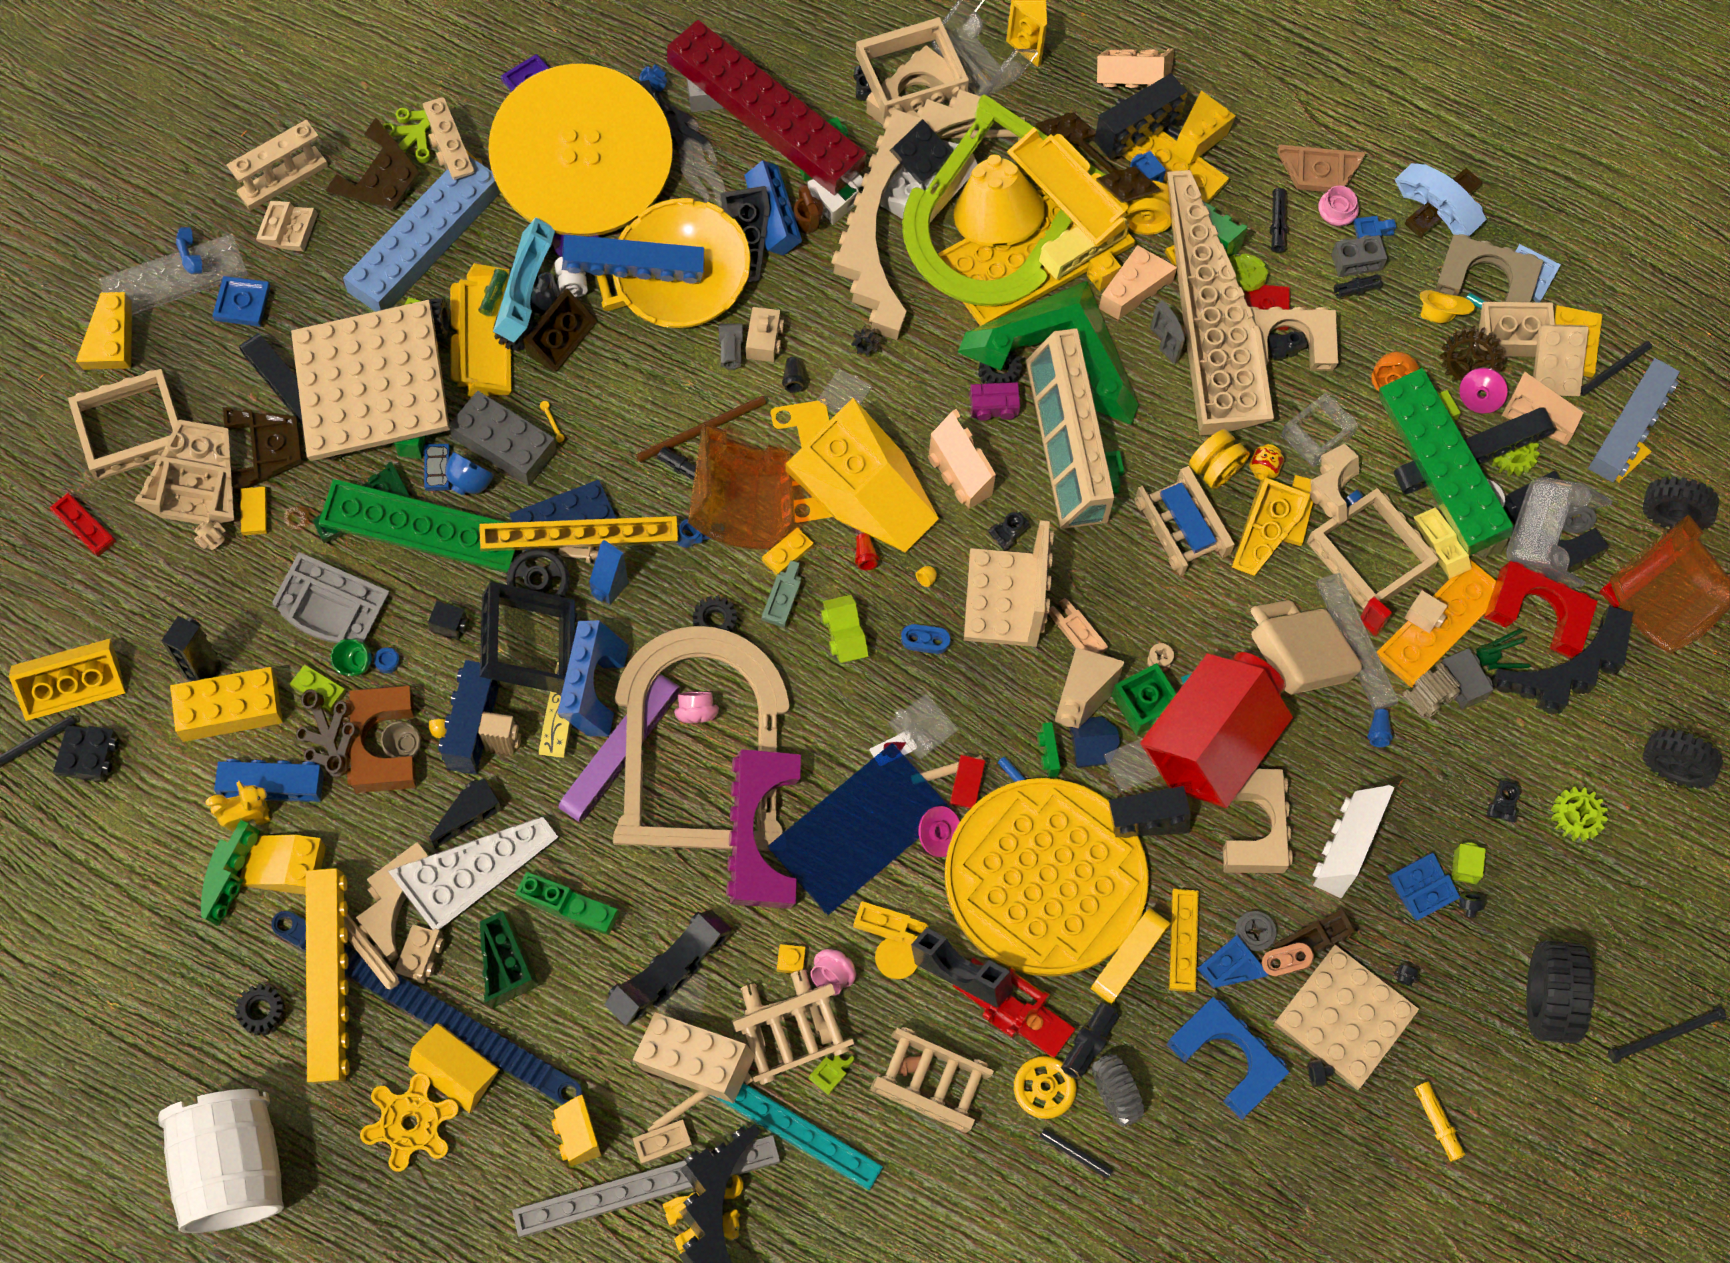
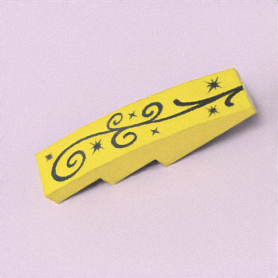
M557 662L555 674L559 672V662ZM550 692L539 755L564 758L572 724L557 713L562 695L560 693Z

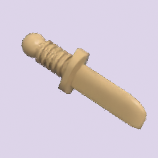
M588 547V549L559 548L558 553L564 557L584 558L586 563H591L592 559L596 560L598 551H595L594 547Z

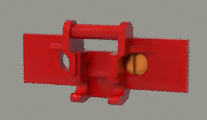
M974 957L970 961L976 965H984ZM1013 968L1009 969L1012 984L1037 1000L1034 1006L1030 1003L1024 1005L1009 995L999 1008H996L952 985V987L984 1009L985 1012L982 1017L1012 1039L1017 1035L1024 1037L1052 1058L1057 1056L1075 1031L1074 1027L1044 1007L1050 994L1046 991L1043 993L1016 974V970Z

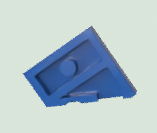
M1237 935L1197 967L1198 971L1212 988L1264 978L1268 975L1260 962Z

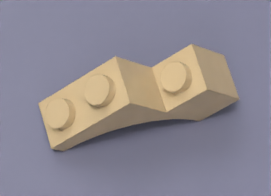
M1346 444L1321 455L1322 466L1320 471L1322 475L1311 480L1310 497L1315 504H1319L1327 516L1332 517L1338 524L1347 520L1346 502L1341 497L1340 492L1350 479L1359 474V456Z

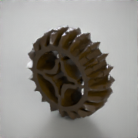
M1475 325L1472 326L1470 332L1466 326L1462 328L1461 333L1458 330L1454 331L1453 337H1447V344L1442 346L1444 352L1440 355V359L1445 360L1441 364L1442 368H1448L1445 372L1446 376L1452 374V382H1455L1457 379L1462 382L1463 378L1470 371L1476 369L1479 365H1485V363H1491L1488 367L1489 369L1497 372L1501 371L1504 367L1501 362L1505 361V355L1501 354L1504 352V347L1498 346L1500 338L1493 340V332H1490L1488 335L1484 334L1486 331L1485 327L1478 332ZM1469 342L1467 349H1461L1460 352L1454 351L1460 344ZM1479 344L1484 346L1488 351L1482 350L1479 347ZM1471 351H1472V355H1473L1474 359H1476L1475 362H1474V364H1473L1472 357L1470 356ZM1458 364L1464 365L1467 370L1461 368Z

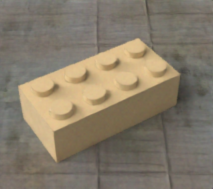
M655 1012L633 1061L643 1071L734 1103L755 1054L742 1042Z

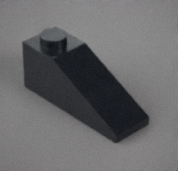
M484 778L474 780L466 785L465 789L460 792L431 833L429 838L435 849L502 811L497 798Z

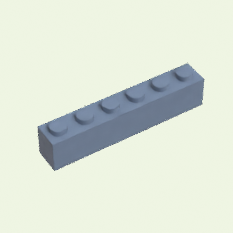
M1654 358L1588 467L1589 470L1612 483L1618 475L1624 476L1630 464L1626 463L1627 460H1633L1640 448L1636 446L1637 443H1643L1650 431L1646 428L1648 425L1652 427L1658 419L1659 414L1656 411L1658 409L1663 410L1669 400L1666 394H1672L1679 382L1675 379L1680 371Z

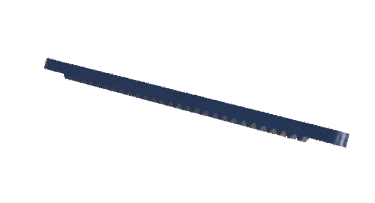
M289 911L277 913L271 921L274 933L279 938L306 953V921ZM283 919L292 920V927L288 931L279 930V923ZM344 944V953L348 956V968L345 969L346 978L430 1028L436 1023H440L499 1069L561 1106L570 1101L564 1100L561 1096L564 1088H575V1097L582 1095L580 1085L572 1078L556 1070L550 1064H546L543 1060L536 1058L533 1054H529L526 1050L519 1048L516 1044L509 1042L506 1038L492 1032L489 1028L467 1017L462 1012L450 1007L437 997L423 991L410 981H406L403 977L397 975L399 984L391 990L387 989L357 950Z

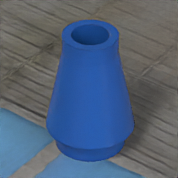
M1385 709L1374 711V717L1367 737L1370 740V744L1375 747H1386L1393 739L1389 712Z

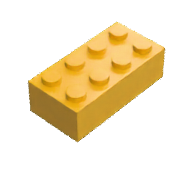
M271 667L170 685L175 732L182 742L283 723L277 677Z

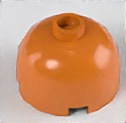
M1394 351L1387 353L1376 363L1371 375L1372 383L1376 390L1379 391L1380 387L1420 369L1419 365L1412 356L1404 352Z

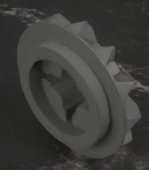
M1578 502L1575 505L1566 504L1565 508L1559 509V513L1556 516L1558 526L1570 533L1585 532L1596 523L1594 508H1589L1587 503L1579 505Z
M1250 911L1243 914L1235 925V936L1237 935L1250 951L1261 952L1269 948L1276 938V927L1273 920L1265 913L1259 911ZM1253 924L1257 930L1263 931L1258 935V940L1254 934L1247 933L1251 931Z

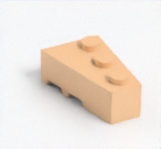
M1524 372L1502 416L1511 420L1544 407L1556 427L1555 432L1547 437L1567 445L1584 412Z

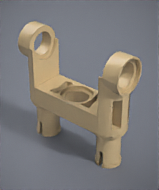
M800 970L801 981L797 971L790 975L797 995L811 990L807 970ZM750 984L752 995L749 994L747 985L740 989L747 1009L744 1016L776 1004L762 1005L756 984ZM815 1002L805 1005L807 1009L805 1013L810 1014L816 1037L819 1036L821 1044L832 1042L820 1006H816ZM791 1011L781 1015L782 1020L795 1017V1015L791 1014ZM766 1021L756 1024L757 1029L755 1031L766 1059V1045L760 1027L767 1025Z

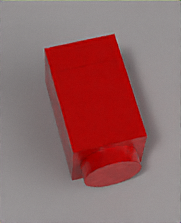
M1238 652L1230 660L1207 653L1140 742L1168 787L1184 786L1186 795L1227 808L1293 718L1280 696L1285 689L1284 680L1271 665L1253 654Z

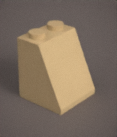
M1076 647L1054 722L1061 723L1066 727L1079 728L1111 696L1114 685L1118 683L1124 661Z

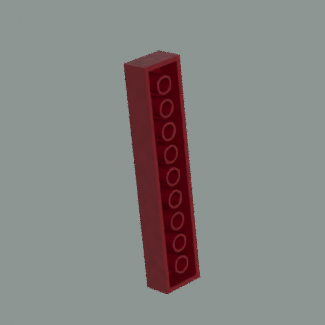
M696 20L667 45V63L832 195L835 196L864 169L865 151L700 20Z

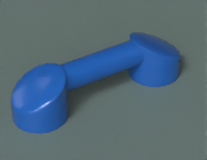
M181 227L177 233L176 246L178 247L183 267L190 274H201V256L190 255L187 247L192 246L193 242L191 227Z

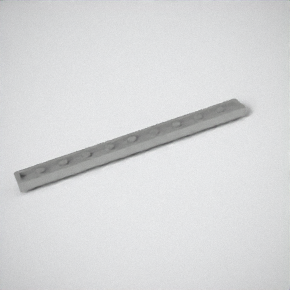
M773 1135L752 1141L735 1163L730 1177L780 1163ZM681 1161L514 1209L512 1212L518 1237H526L692 1189L694 1187L680 1170L687 1163Z

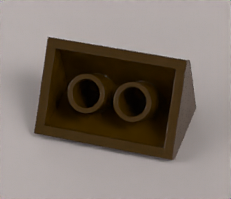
M568 288L564 289L523 339L526 355L553 372L559 369L597 322Z

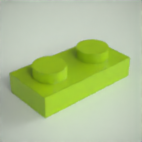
M305 664L290 683L291 688L301 694L308 689L321 692L325 700L322 707L331 712L334 710L335 704L346 694L343 687Z

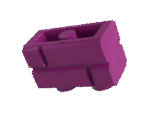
M1017 382L970 385L971 418L985 421L991 417H1001V419L1009 420L1019 415L1020 401Z

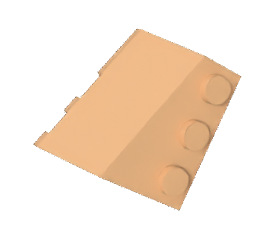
M1169 48L1165 53H1158L1156 49L1141 50V53L1137 54L1134 49L1105 50L1098 55L1097 83H1103L1104 87H1116L1117 83H1124L1125 87L1130 88L1139 87V84H1147L1148 87L1171 73L1175 48Z
M955 409L931 433L928 459L934 468L938 467L941 471L944 482L948 486L951 485L955 490L958 501L961 504L964 503L970 509L992 496L996 474L982 450L974 448L972 434L968 428L963 430L958 421L960 414Z

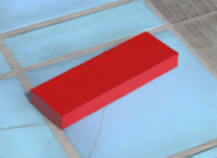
M69 493L49 507L97 557L116 543L115 538Z

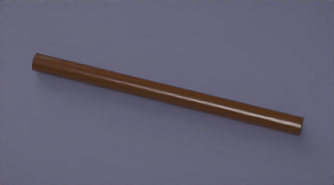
M762 395L637 453V460L639 463L657 455L664 446L669 449L765 405L766 400Z

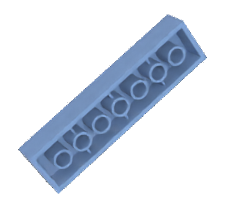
M470 156L468 157L474 169L473 174L453 180L447 169L343 277L347 292L375 312L392 308L501 193L494 180L492 171Z

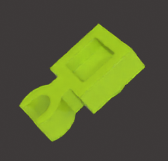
M834 1055L833 1061L825 1057L810 1074L809 1080L827 1095H830L846 1076V1072L842 1069L849 1068L854 1057L851 1056L846 1061L842 1060L840 1055Z

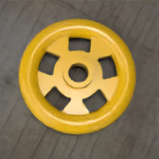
M1049 1056L1035 1057L1025 1062L1018 1070L1014 1079V1094L1019 1105L1028 1114L1041 1119H1051L1064 1114L1073 1104L1076 1097L1075 1078L1069 1077L1060 1068L1063 1063L1062 1061ZM1046 1067L1047 1074L1036 1076L1035 1069ZM1058 1072L1065 1080L1060 1085H1058L1057 1080L1053 1077ZM1025 1080L1033 1081L1032 1092L1024 1091ZM1044 1082L1048 1083L1050 1090H1042L1041 1084ZM1057 1092L1064 1095L1063 1100L1059 1104L1052 1100ZM1035 1097L1046 1101L1044 1108L1033 1104Z

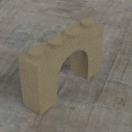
M1453 234L1435 288L1436 292L1458 296L1467 270L1479 263H1491L1501 268L1508 278L1509 288L1504 302H1531L1542 267V259H1538L1533 254L1524 255L1509 247L1500 248L1493 246L1488 241H1476L1464 234Z

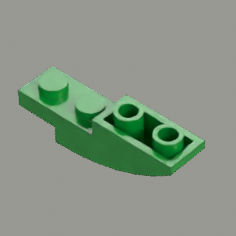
M240 820L228 842L219 840L204 878L201 897V917L216 926H219L221 920L226 916L227 909L240 890L243 880L236 875L243 867L248 853L256 844L258 835L261 832L243 820Z
M529 872L525 873L515 892L517 897L558 918L586 930L593 929L608 936L620 914L616 908L574 893L568 887Z

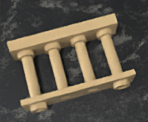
M307 120L226 164L239 183L243 181L244 186L236 191L249 211L328 167L327 161L315 146H311V142L318 139L319 135ZM303 148L304 152L292 158L291 154ZM283 159L284 163L272 170L271 165ZM263 170L264 175L252 181L251 176Z
M1189 466L1180 469L1177 483L1149 495L1143 486L1138 487L1135 504L1140 511L1144 512L1169 556V563L1172 569L1177 570L1180 577L1185 575L1188 567L1187 562L1214 550L1216 552L1219 551L1222 558L1231 555L1235 544ZM1181 482L1216 539L1215 545L1195 554L1192 550L1183 554L1180 552L1175 542L1185 539L1181 530L1170 534L1164 524L1174 519L1170 511L1159 514L1153 505L1154 502L1162 499L1160 496L1162 490Z
M831 983L732 1020L735 1031L741 1030L742 1034L746 1035L750 1049L755 1054L754 1059L759 1073L751 1075L754 1082L760 1081L762 1085L775 1080V1074L832 1052L837 1056L849 1051L848 1046L853 1045L854 1042L850 1037L843 1040L829 1003L831 1001L830 996L836 994ZM813 1002L816 1003V1006H820L833 1044L821 1049L817 1047L805 1014L807 1010L805 1005ZM790 1011L796 1017L808 1050V1054L795 1059L780 1022L782 1020L781 1015ZM766 1021L767 1025L770 1024L784 1063L772 1068L768 1067L755 1031L757 1029L756 1024Z
M897 1028L892 1033L891 1038L898 1040L899 1043L886 1075L881 1078L877 1076L872 1082L870 1091L964 1133L970 1131L975 1119L969 1117L968 1109L980 1079L984 1078L987 1080L994 1071L989 1069L988 1064L977 1059L971 1061L917 1037L916 1032L909 1028ZM908 1046H912L923 1051L910 1086H906L905 1089L896 1085L897 1081L895 1078ZM934 1056L947 1062L934 1097L927 1099L920 1095L919 1089ZM959 1067L970 1072L971 1075L958 1108L952 1110L945 1107V1102L943 1101L955 1070Z

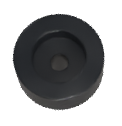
M1473 892L1460 894L1459 906L1466 909L1467 917L1475 918L1477 911L1485 909L1486 897L1484 895Z
M1321 1060L1308 1062V1075L1314 1088L1325 1086L1326 1077L1334 1075L1332 1066L1323 1067Z

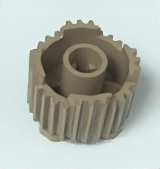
M1442 663L1437 665L1436 672L1432 673L1429 670L1415 681V689L1410 692L1407 689L1403 692L1405 698L1422 717L1427 716L1428 719L1440 711V705L1443 702L1451 703L1461 692L1459 690L1461 685Z

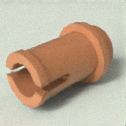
M904 1056L898 1074L907 1076V1073L915 1072L921 1056L906 1058Z

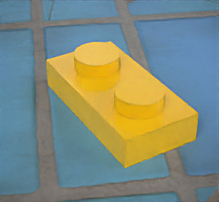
M796 528L762 556V562L776 575L780 574L781 571L785 572L787 570L790 560L797 562L814 547V543L799 528Z

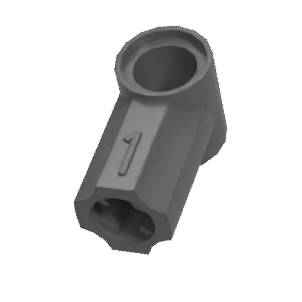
M742 323L719 324L721 367L727 370H735L741 367Z

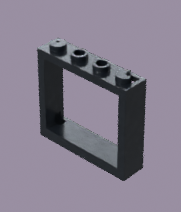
M490 581L482 594L479 677L562 694L576 630H574L577 619L575 600ZM499 604L559 617L558 674L498 662Z

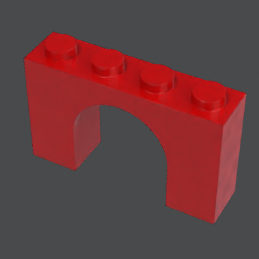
M1510 561L1499 571L1484 618L1507 628L1516 621L1524 596H1539L1553 607L1557 618L1556 629L1549 649L1570 659L1582 652L1598 601L1590 598L1585 593L1568 588L1564 583L1555 582L1547 578L1543 573L1534 572L1519 562Z

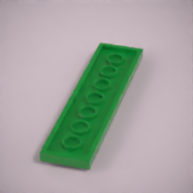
M337 479L332 480L319 520L321 527L503 573L508 572L516 551H481L480 524L507 522Z

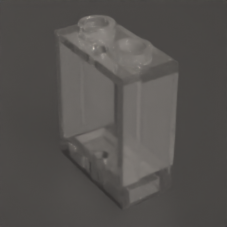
M1325 392L1286 423L1281 436L1314 468L1321 462V455L1343 445L1354 436L1358 424L1351 414H1347L1340 407L1336 399L1331 398ZM1320 408L1343 429L1322 447L1299 427L1301 423Z

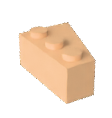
M1137 245L1103 292L1099 309L1118 320L1138 307L1146 298L1155 295L1166 284H1171L1174 281L1177 267Z

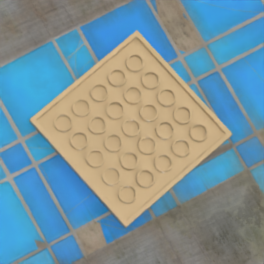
M429 300L291 331L306 453L310 461L450 430L432 305Z

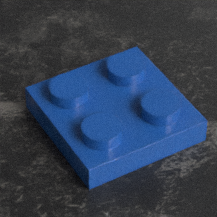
M223 276L212 315L214 321L260 327L271 287L269 282Z

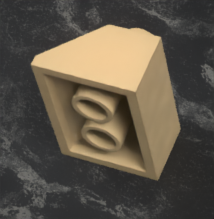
M1483 302L1479 332L1485 327L1486 331L1484 334L1488 335L1490 332H1493V340L1500 338L1498 346L1504 347L1502 355L1536 357L1539 324L1555 325L1553 303ZM1479 344V347L1482 350L1488 351L1484 346Z

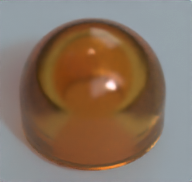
M292 506L285 511L284 521L290 529L300 530L309 523L310 514L303 506ZM295 512L301 517L299 525H295L292 522V515Z

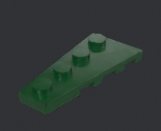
M392 461L385 465L384 470L377 475L376 473L373 474L362 485L410 498ZM321 514L312 520L323 544L346 534L345 532L321 527L319 525Z

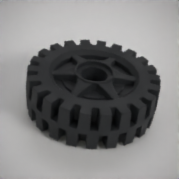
M1664 477L1662 480L1657 479L1651 482L1647 487L1643 502V513L1647 515L1646 517L1649 520L1653 519V523H1661L1660 526L1664 528L1669 526L1674 531L1678 528L1680 532H1685L1686 529L1689 532H1695L1696 529L1702 531L1704 528L1708 529L1714 524L1719 507V497L1716 492H1713L1711 487L1706 488L1704 483L1697 484L1696 480L1692 479L1689 482L1684 477L1681 480H1678L1677 477H1671V480Z
M1662 729L1655 731L1654 734L1652 733L1643 753V761L1646 762L1647 767H1651L1652 772H1658V776L1666 777L1670 782L1676 781L1677 785L1683 786V784H1686L1687 788L1695 786L1697 789H1702V787L1709 788V786H1713L1723 765L1722 755L1718 753L1719 751L1716 748H1712V744L1709 742L1703 743L1704 739L1700 737L1697 739L1693 738V734L1688 733V735H1685L1684 731L1678 730L1676 733L1673 729H1668V731Z

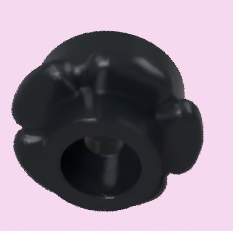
M1399 965L1398 971H1394V975L1398 977L1397 982L1403 985L1412 986L1413 983L1419 982V971L1412 967Z

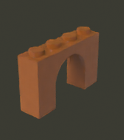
M400 686L349 691L350 700H346V703H349L352 708L350 723L357 724L360 732L355 739L351 740V746H349L347 753L349 761H351V770L347 771L348 785H352L355 793L416 788V764L412 756L378 758L365 750L366 736L376 724L386 720L414 718V698L411 687Z

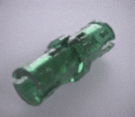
M502 269L494 270L489 286H486L484 289L485 295L478 309L481 314L492 316L498 299H501L503 295L502 289L508 277L506 271Z

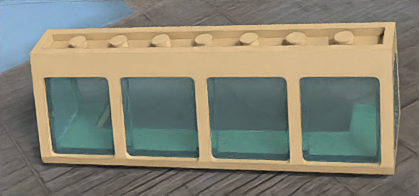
M1078 330L1054 331L1026 360L1060 529L1108 523L1114 494Z

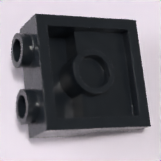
M67 725L53 773L56 776L105 783L107 775H110L112 772L113 754L119 748L120 739L113 729L95 726L81 728Z

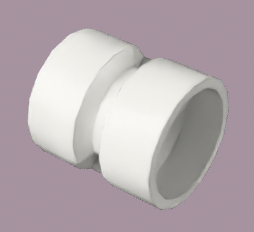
M562 257L555 261V271L558 278L557 288L560 294L565 288H568L576 298L585 295L588 291L586 272L569 273L566 270H561Z

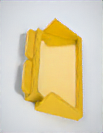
M1034 127L1007 151L1008 155L1096 247L1127 228L1123 218L1127 216L1128 203L1118 201L1096 181V178L1101 177L1100 174L1095 173L1091 176L1088 173L1090 170L1089 162L1061 134H1057L1054 137L1050 134L1045 140H1042L1037 129Z
M474 263L467 273V280L460 279L458 283H453L450 287V325L454 330H457V334L453 335L450 339L451 379L457 382V387L468 386V397H473L477 391L486 396L509 395L511 393V346L507 349L505 348L506 343L500 345L498 343L499 339H495V333H493L494 323L509 280V269Z

